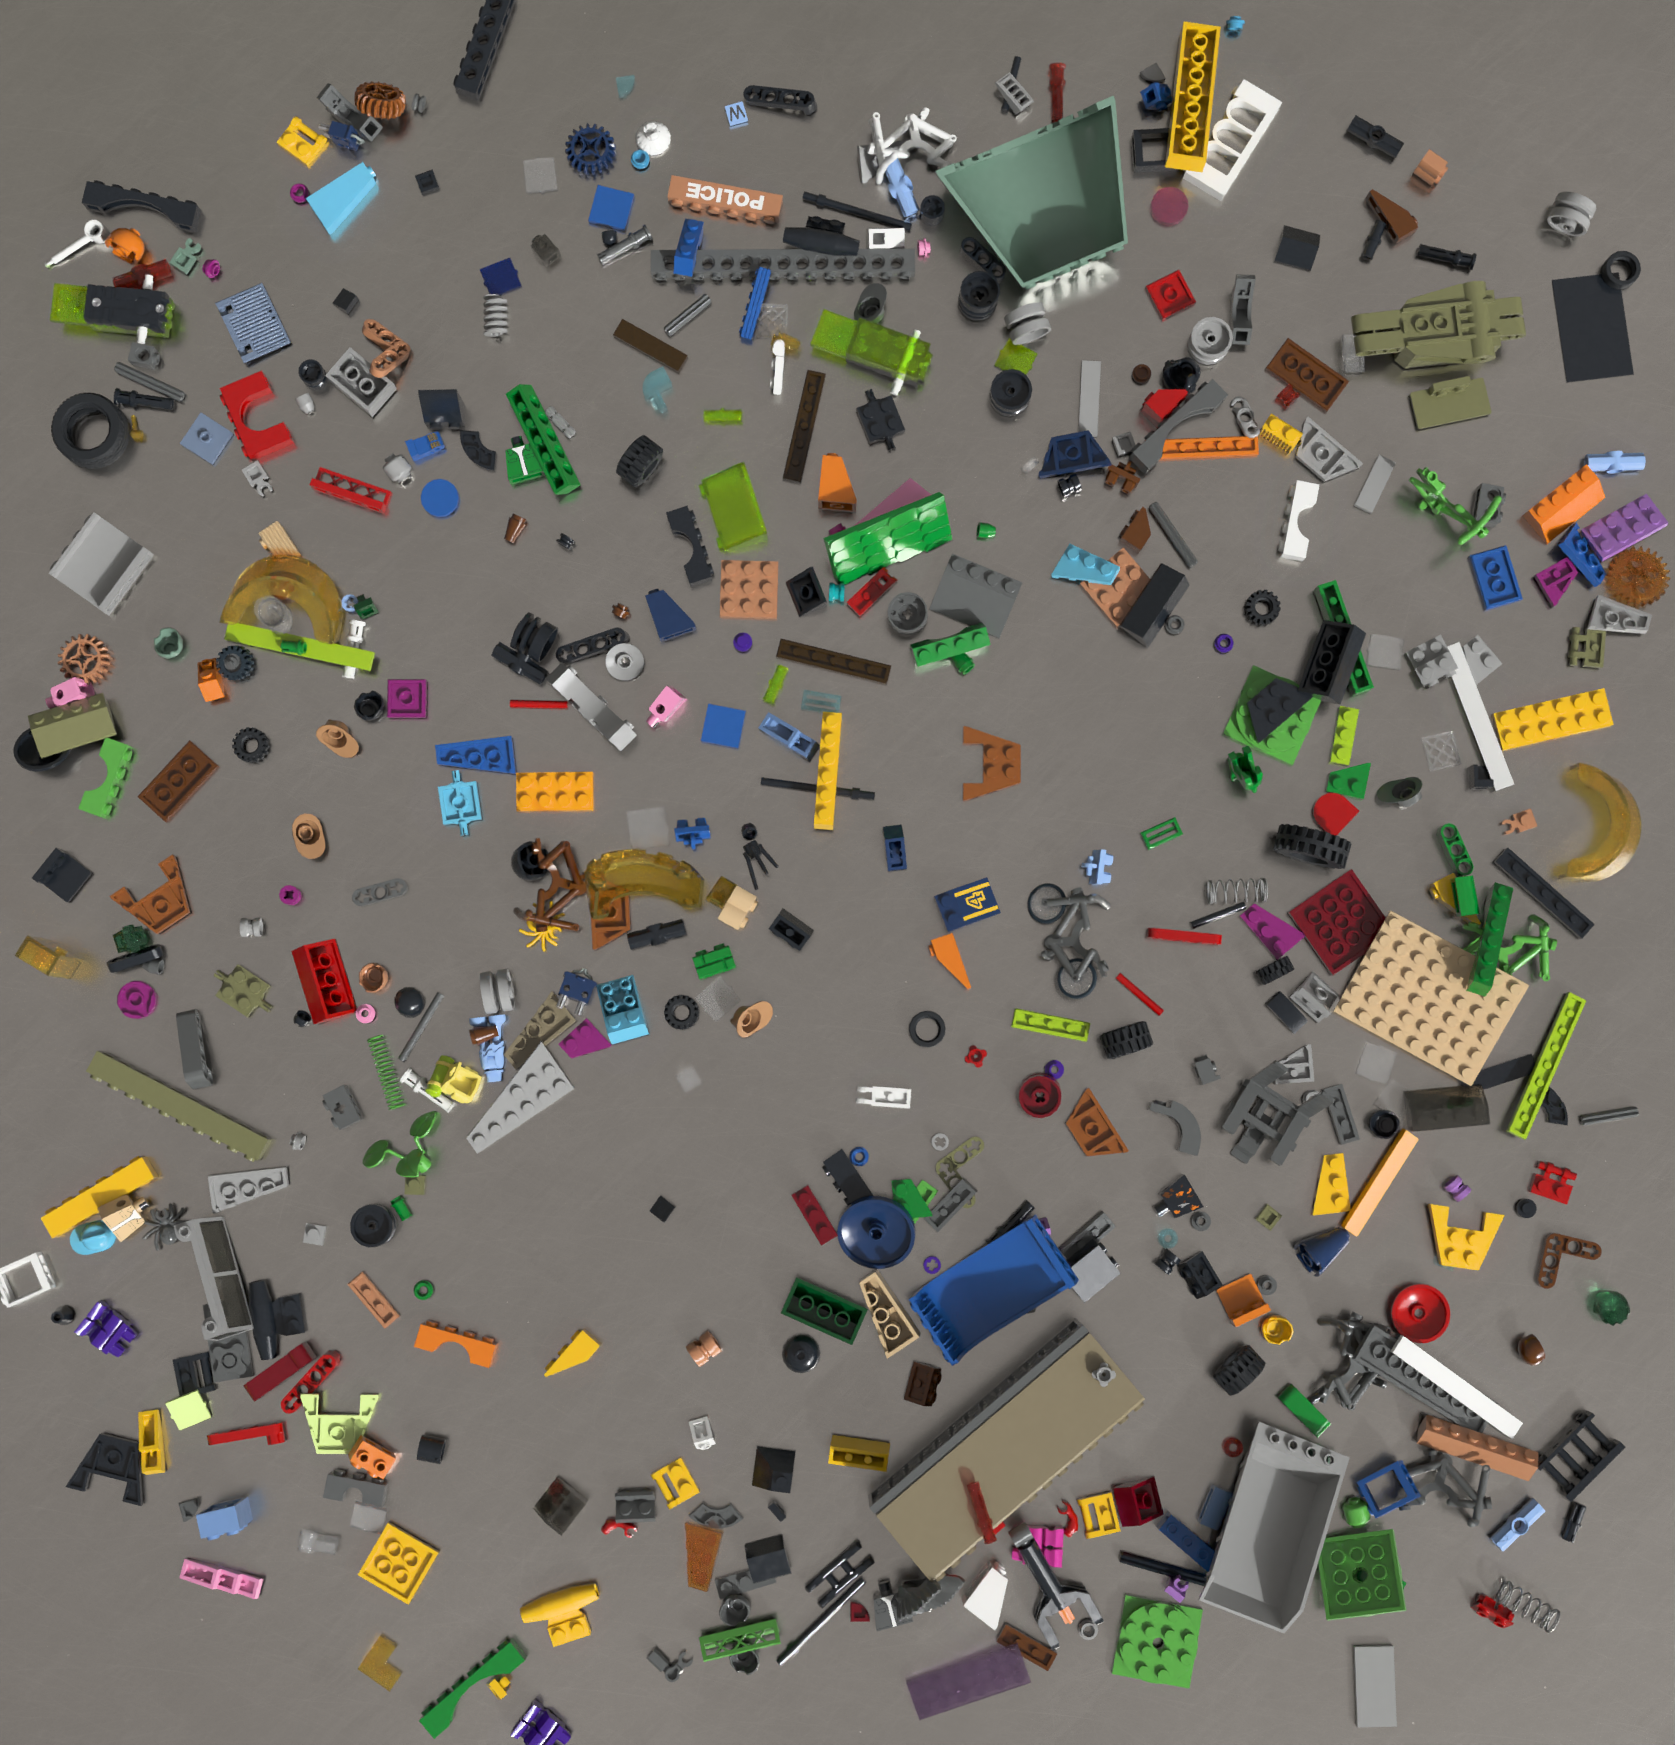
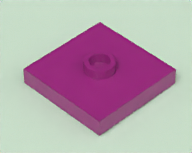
M388 679L387 717L426 718L427 680Z

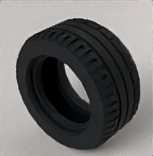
M83 392L67 398L66 401L62 402V405H59L60 407L57 408V412L54 413L55 415L51 422V435L57 449L67 459L83 468L98 469L111 465V463H114L122 456V453L127 448L126 446H128L130 429L124 413L111 400L100 394ZM89 413L105 415L109 423V432L105 441L92 449L77 447L72 438L73 427L76 421Z

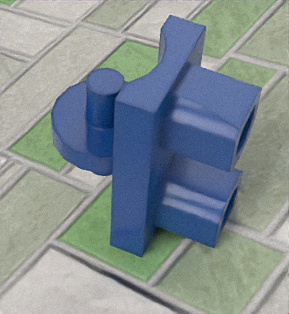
M705 818L695 819L696 826L688 827V820H678L677 828H674L676 842L683 841L684 845L691 844L692 850L696 849V844L703 843V839H710V829Z

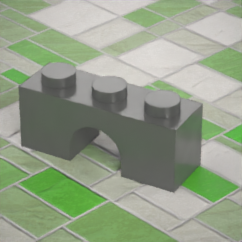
M337 1469L327 1475L323 1498L343 1501L346 1499L349 1488H357L363 1495L362 1506L378 1509L384 1506L388 1482H384V1479L380 1477L368 1479L364 1478L365 1475L353 1473V1476L347 1475L345 1471Z

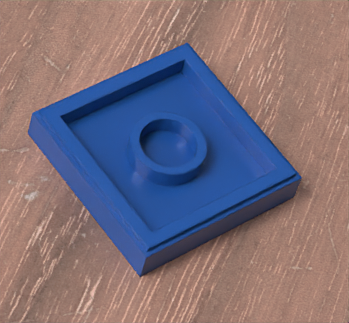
M597 185L588 219L589 223L625 231L634 194Z
M708 704L701 742L739 749L746 711Z

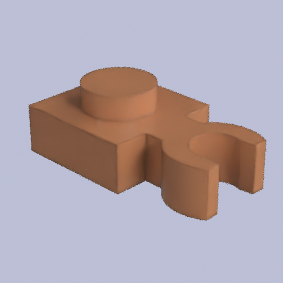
M1531 808L1511 815L1513 821L1507 819L1500 822V825H1509V830L1503 832L1504 835L1512 833L1515 828L1520 833L1537 827Z

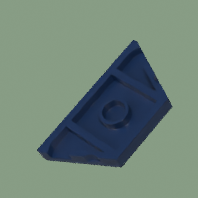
M1089 430L1051 437L1049 450L1045 454L1042 470L1039 471V477L1041 479L1111 466L1112 463Z

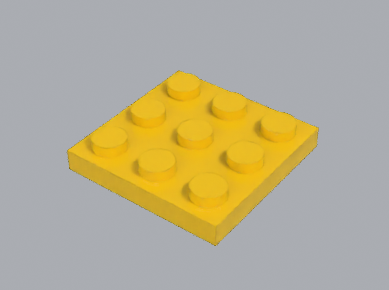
M388 1522L358 1576L409 1605L439 1551Z

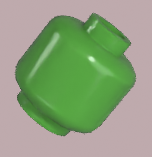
M1351 1497L1343 1506L1345 1521L1353 1528L1365 1527L1371 1519L1367 1509L1368 1503L1365 1500H1360V1497Z

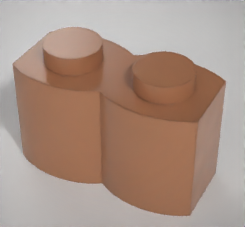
M1429 149L1413 173L1432 186L1433 183L1438 184L1448 170V167H1446L1448 162Z

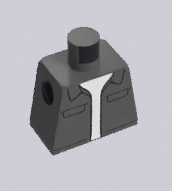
M889 1580L878 1583L880 1594L873 1596L877 1632L913 1622L912 1617L900 1622L898 1621V1601L896 1599L898 1589L892 1590Z

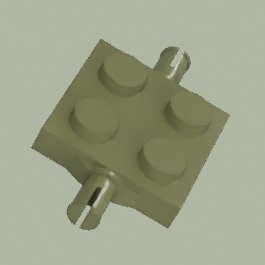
M239 964L228 976L219 970L216 971L222 977L216 973L214 977L223 982L215 995L247 1018L258 1006L267 1011V1013L270 1011L267 1007L271 1009L272 1005L263 1000L270 985Z

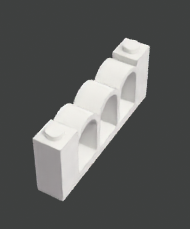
M1245 79L1240 85L1237 83L1231 93L1234 96L1228 103L1223 116L1224 119L1215 124L1210 141H1208L1207 151H1215L1235 163L1229 174L1225 175L1205 163L1203 172L1183 170L1185 172L1183 179L1219 201H1222L1282 104L1280 100ZM1234 108H1242L1262 121L1256 131L1253 132L1231 117L1230 111ZM1222 129L1230 130L1247 140L1248 144L1240 154L1218 140L1216 133Z

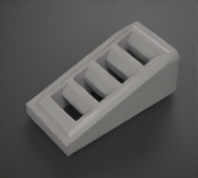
M1010 72L995 82V85L1015 115L1034 102ZM1009 81L1010 84L1005 87L1003 84ZM1013 87L1014 90L1010 93L1008 89ZM1017 93L1018 97L1014 98L1013 95Z

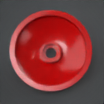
M1414 1284L1404 1288L1395 1297L1391 1308L1392 1322L1398 1333L1415 1343H1429L1438 1339L1446 1331L1450 1322V1307L1445 1296L1436 1288L1425 1284ZM1416 1309H1420L1421 1311L1419 1316L1415 1315Z

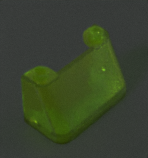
M744 462L701 480L702 484H699L702 496L706 495L719 534V537L716 538L719 549L723 548L724 553L768 540L766 527Z

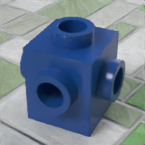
M1154 82L1140 91L1146 109L1159 112L1165 110L1167 105L1172 103V93L1168 84Z

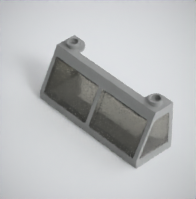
M224 1217L192 1219L174 1225L176 1237L182 1242L191 1241L209 1305L211 1317L206 1318L201 1326L204 1340L219 1341L254 1329Z

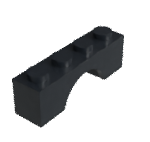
M687 505L666 512L672 533L684 536L693 546L692 557L684 565L690 587L712 581L711 575L714 574L711 563L707 564L705 557L708 556L705 545L701 546L699 539H702L700 529H695L693 522L696 521L693 510L689 511Z

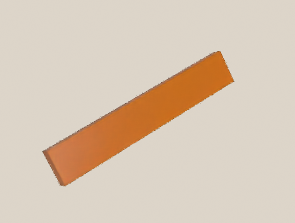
M1231 436L1166 439L1161 459L1258 456V436L1255 438Z

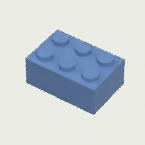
M248 1497L210 1505L196 1515L201 1539L207 1537L208 1540L217 1539L224 1533H227V1536L237 1534L253 1520Z

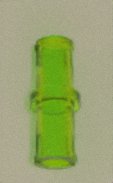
M721 408L720 410H704L703 412L704 422L721 421V423H725V421H742V409L725 410V408Z
M777 665L763 697L765 702L775 703L774 701L779 690L783 688L782 683L789 671L785 666Z

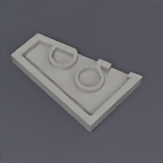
M1598 595L1594 602L1587 629L1645 634L1649 629L1652 615Z

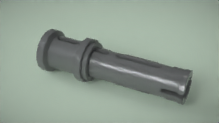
M644 224L640 230L634 233L630 232L626 239L598 253L597 256L602 265L633 247L634 249L639 248V245L653 240L646 225Z

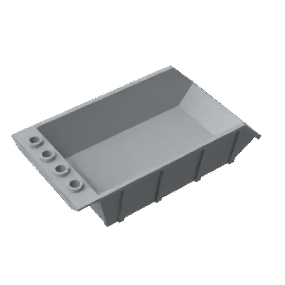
M1258 1422L1253 1441L1239 1467L1241 1470L1233 1495L1228 1502L1230 1505L1221 1534L1216 1540V1550L1209 1572L1205 1575L1206 1583L1199 1596V1601L1285 1633L1304 1611L1350 1457ZM1272 1435H1276V1442L1272 1441ZM1291 1442L1295 1444L1294 1449L1290 1447ZM1309 1449L1313 1451L1312 1456L1308 1454ZM1327 1456L1331 1458L1330 1463L1326 1461Z

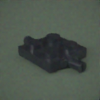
M872 389L865 391L869 402L857 407L856 412L869 444L885 441L888 451L896 449L892 438L897 434L905 432V428L892 396L876 399Z

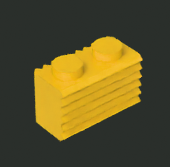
M1271 413L1261 428L1259 435L1291 453L1303 433Z

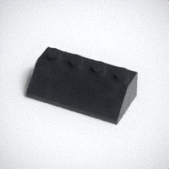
M1323 620L1298 691L1324 702L1341 705L1366 633L1354 624Z

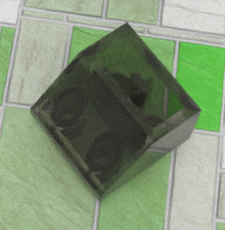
M557 1476L533 1509L548 1526L562 1536L587 1504L588 1500Z

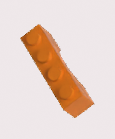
M429 1320L426 1323L420 1324L414 1347L434 1352L442 1343L456 1342L467 1350L470 1363L487 1368L492 1366L498 1343L493 1342V1338L483 1336L482 1339L477 1338L475 1333L464 1331V1333L456 1332L457 1328L445 1326V1328L438 1327V1323Z

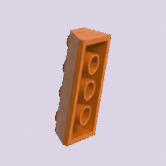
M1586 464L1522 516L1547 545L1605 498L1600 480Z

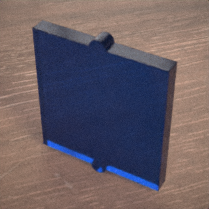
M511 258L480 269L484 279L483 284L487 287L489 294L502 295L522 287L517 276L518 271L515 270Z

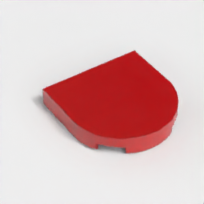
M1327 793L1321 796L1313 806L1315 823L1324 832L1332 835H1338L1359 812L1351 802L1338 793Z

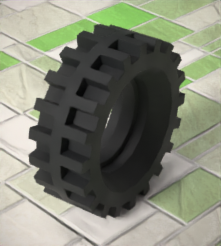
M1281 824L1279 825L1273 851L1300 862L1310 863L1311 865L1332 869H1345L1351 842L1340 838V836L1322 832L1318 829Z

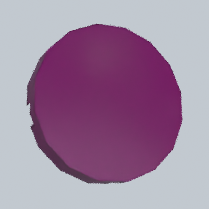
M131 981L120 989L117 995V1004L125 1016L132 1019H141L153 1012L157 1004V996L150 984L143 981Z

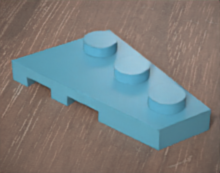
M1069 544L1051 576L1057 579L1061 577L1073 581L1077 579L1088 581L1089 583L1111 585L1120 571V566Z

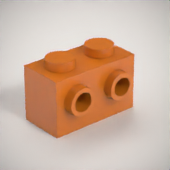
M360 1435L348 1454L352 1466L357 1469L361 1467L366 1469L367 1473L374 1478L380 1477L384 1479L396 1460L393 1452Z

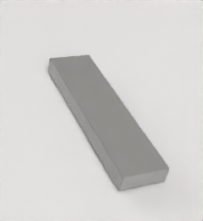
M1082 360L1078 432L1089 430L1093 437H1097L1101 361Z

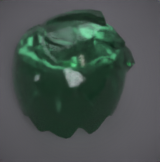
M1605 1291L1596 1295L1593 1312L1604 1323L1615 1326L1616 1323L1622 1324L1624 1320L1628 1319L1630 1307L1623 1294L1616 1291Z

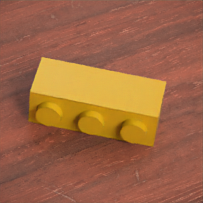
M832 1435L828 1464L887 1472L890 1443Z

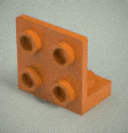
M1251 1274L1216 1289L1231 1324L1235 1327L1271 1311L1268 1303L1264 1302Z

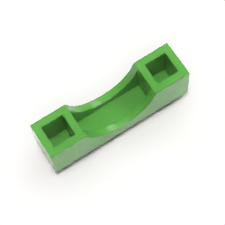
M105 738L99 756L102 757L107 765L106 780L97 789L84 792L78 809L102 818L109 815L112 809L111 801L113 797H116L119 790V780L125 775L126 769L124 767L132 756L131 746Z

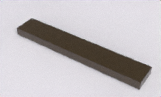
M807 370L783 480L800 484L802 482L825 382V373Z
M780 639L776 658L886 685L891 670V665L785 639Z

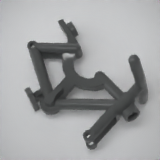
M1352 1312L1350 1319L1346 1321L1334 1318H1320L1318 1320L1320 1326H1334L1345 1334L1340 1353L1343 1356L1348 1355L1349 1357L1347 1371L1341 1376L1331 1374L1326 1386L1320 1387L1318 1391L1320 1402L1326 1404L1331 1391L1335 1389L1341 1401V1406L1352 1411L1371 1384L1383 1389L1387 1386L1385 1380L1377 1378L1380 1375L1352 1359L1355 1349L1350 1346L1354 1333L1360 1345L1364 1338L1362 1331H1368L1371 1324L1387 1334L1391 1333L1390 1327L1382 1324L1362 1322L1363 1316ZM1355 1373H1364L1348 1394L1344 1384Z
M1428 1451L1432 1462L1408 1469L1411 1477L1435 1469L1438 1470L1435 1482L1429 1483L1419 1490L1421 1497L1399 1507V1511L1411 1510L1412 1505L1425 1504L1426 1495L1435 1490L1442 1491L1449 1496V1499L1446 1501L1448 1506L1474 1509L1472 1518L1467 1521L1469 1527L1479 1525L1483 1509H1492L1491 1497L1485 1496L1490 1473L1489 1465H1483L1477 1493L1452 1465V1458L1447 1454L1440 1455L1436 1460L1435 1455H1437V1451ZM1447 1471L1472 1500L1458 1499L1453 1489L1444 1484Z

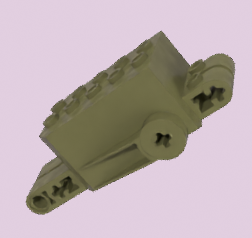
M1471 281L1410 298L1399 310L1354 315L1351 317L1353 335L1356 336L1354 337L1356 356H1370L1393 353L1394 361L1405 369L1451 363L1478 364L1491 361L1496 358L1495 352L1500 348L1501 341L1514 340L1526 336L1524 318L1521 317L1523 316L1521 297L1495 299L1494 290H1487L1486 282Z

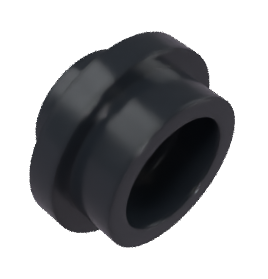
M1522 1199L1518 1202L1517 1212L1521 1217L1531 1218L1535 1215L1537 1207L1534 1201Z

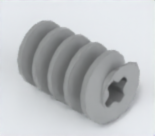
M496 294L484 295L485 301L483 305L485 309L483 313L486 316L483 318L485 322L483 327L486 331L483 334L489 337H497L507 333L508 330L502 328V326L508 325L506 321L502 320L508 317L507 314L502 313V311L508 310L506 306H502V304L507 303V299H503L500 295Z

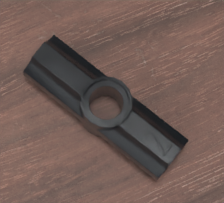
M1355 115L1347 129L1348 132L1364 140L1370 148H1378L1393 158H1396L1404 145V142L1386 133L1382 126H1374ZM1372 134H1376L1379 139H1374Z
M501 642L495 646L491 654L492 657L507 665L513 672L527 677L540 686L549 671L534 663L525 654L519 651L516 652Z
M683 919L664 924L650 925L646 929L628 933L627 939L630 949L633 950L648 945L662 944L669 939L687 935Z

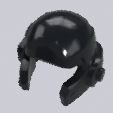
M1189 357L1175 361L1173 359L1167 360L1163 368L1164 384L1168 389H1186L1188 394L1190 392L1193 393L1196 390V383L1200 378V367Z

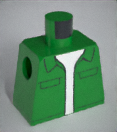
M522 436L511 438L513 448L505 450L507 474L510 484L545 475L530 443L524 445Z

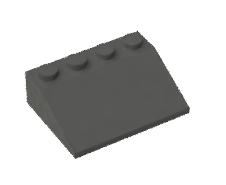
M952 553L929 610L967 626L983 623L989 635L1000 638L1022 582Z

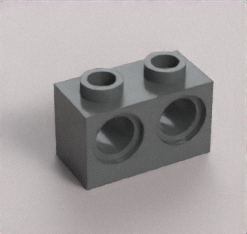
M1481 483L1477 487L1472 516L1479 520L1484 515V512L1487 511L1493 501L1488 498V493H1492L1494 496H1501L1502 500L1492 518L1484 525L1494 528L1502 520L1503 512H1501V505L1505 502L1506 493H1504V487Z

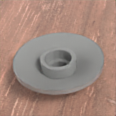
M621 643L615 645L607 653V670L616 679L624 681L634 679L643 669V655L632 644ZM623 657H626L629 661L627 663H623L621 659Z

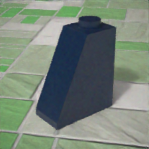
M654 589L649 591L648 595H645L661 642L697 630L692 619L664 590Z

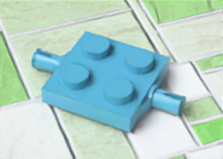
M459 770L451 771L453 783L438 787L443 825H459L460 836H464V834L469 835L467 823L482 820L477 782L460 781Z

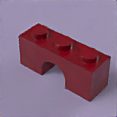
M809 1185L791 1194L821 1246L838 1236Z

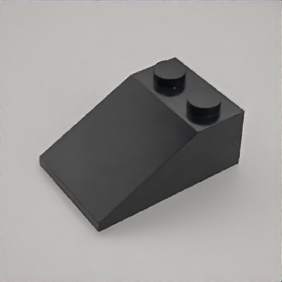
M457 389L418 390L423 419L427 427L432 430H439L441 427H448L449 429L465 427V404Z

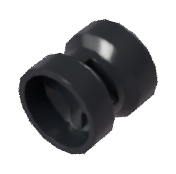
M1076 474L1070 475L1067 479L1057 480L1063 498L1068 497L1070 493L1082 492L1081 484Z
M1166 1248L1162 1252L1163 1256L1157 1259L1154 1264L1167 1275H1170L1173 1271L1172 1268L1178 1265L1181 1260Z

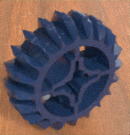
M587 123L584 129L580 125V131L573 129L574 136L569 135V141L565 143L567 147L565 153L568 155L567 160L571 162L573 168L577 167L578 172L584 169L585 175L588 174V171H591L592 175H594L595 170L602 173L601 168L608 169L607 163L612 164L613 159L611 157L616 155L613 151L616 149V145L613 144L614 138L609 137V131L604 132V127L601 126L597 129V124L590 128V125ZM580 142L583 148L580 150V154L576 155V147ZM604 143L606 146L605 152L602 156H600L598 150Z

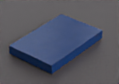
M1506 545L1469 556L1485 610L1523 599Z

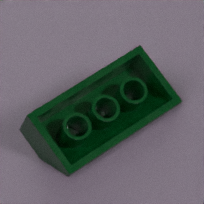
M796 1277L781 1310V1314L853 1345L868 1309Z

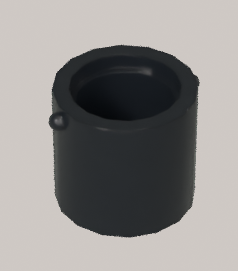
M929 195L922 200L918 217L921 218L925 225L936 226L941 223L945 212L943 200L936 195Z
M422 1435L418 1446L417 1460L441 1464L446 1439Z

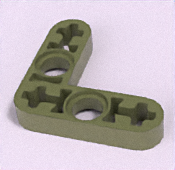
M969 1138L936 1163L935 1170L949 1191L952 1190L950 1181L953 1178H958L960 1181L963 1179L957 1172V1169L984 1149V1142L981 1138ZM972 1140H974L975 1142L980 1141V1149H972L970 1151L972 1155L969 1157L967 1151L963 1149V1146L966 1145L968 1149L972 1146ZM957 1151L964 1152V1161L957 1162L954 1159ZM941 1163L949 1164L947 1169L950 1174L952 1171L955 1172V1175L950 1176L947 1181L944 1179L947 1174L944 1171H939ZM975 1196L970 1199L971 1203L969 1205L966 1203L963 1208H971L975 1204Z

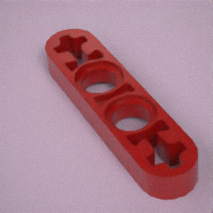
M1148 928L1147 938L1211 945H1221L1222 935L1160 928Z

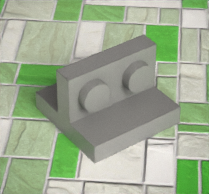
M1312 972L1304 983L1291 994L1290 998L1319 1023L1324 1017L1327 1018L1333 1012L1341 996L1318 975Z

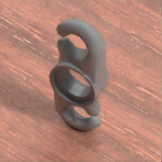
M1241 396L1233 398L1230 403L1231 406H1234L1237 401L1243 403L1241 408H1233L1237 416V423L1243 434L1248 438L1257 437L1260 434V429L1257 428L1258 424L1254 420V412L1251 410L1247 400ZM1247 413L1251 419L1243 421L1240 419V415ZM1249 427L1257 428L1254 433L1248 432Z

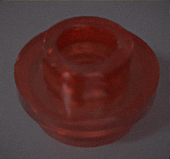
M1231 1437L1224 1442L1223 1450L1229 1457H1238L1243 1451V1445L1239 1439ZM1231 1444L1236 1445V1449L1233 1451L1229 1449Z

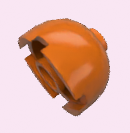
M117 228L105 240L106 247L111 246L114 249L112 253L129 264L134 261V265H137L145 249L143 240L139 237L140 233L133 228H130V230L127 228Z

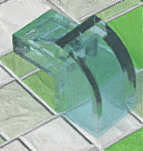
M662 366L647 375L643 382V394L646 401L651 399L650 401L655 410L659 409L661 414L667 412V406L661 393L673 388Z

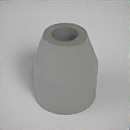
M309 393L295 399L299 408L305 414L314 411L313 400Z

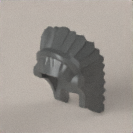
M946 1573L938 1582L936 1580L930 1582L927 1577L903 1581L896 1595L898 1601V1621L910 1619L912 1616H916L917 1613L930 1612L932 1609L946 1605L959 1592L958 1590L961 1589L965 1580L961 1576L948 1575Z

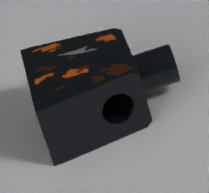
M1181 1174L1159 1193L1163 1202L1154 1206V1209L1159 1217L1169 1212L1172 1218H1177L1201 1209L1204 1206L1187 1177Z

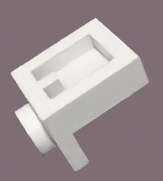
M707 1416L689 1421L693 1443L697 1449L706 1450L711 1445L716 1444Z

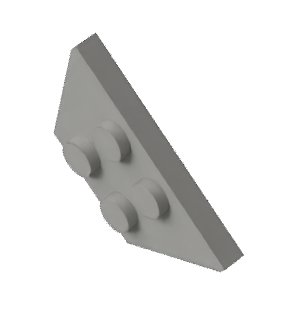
M1310 417L1305 419L1302 429L1303 435L1300 438L1295 457L1323 482L1360 468L1363 465L1360 460Z

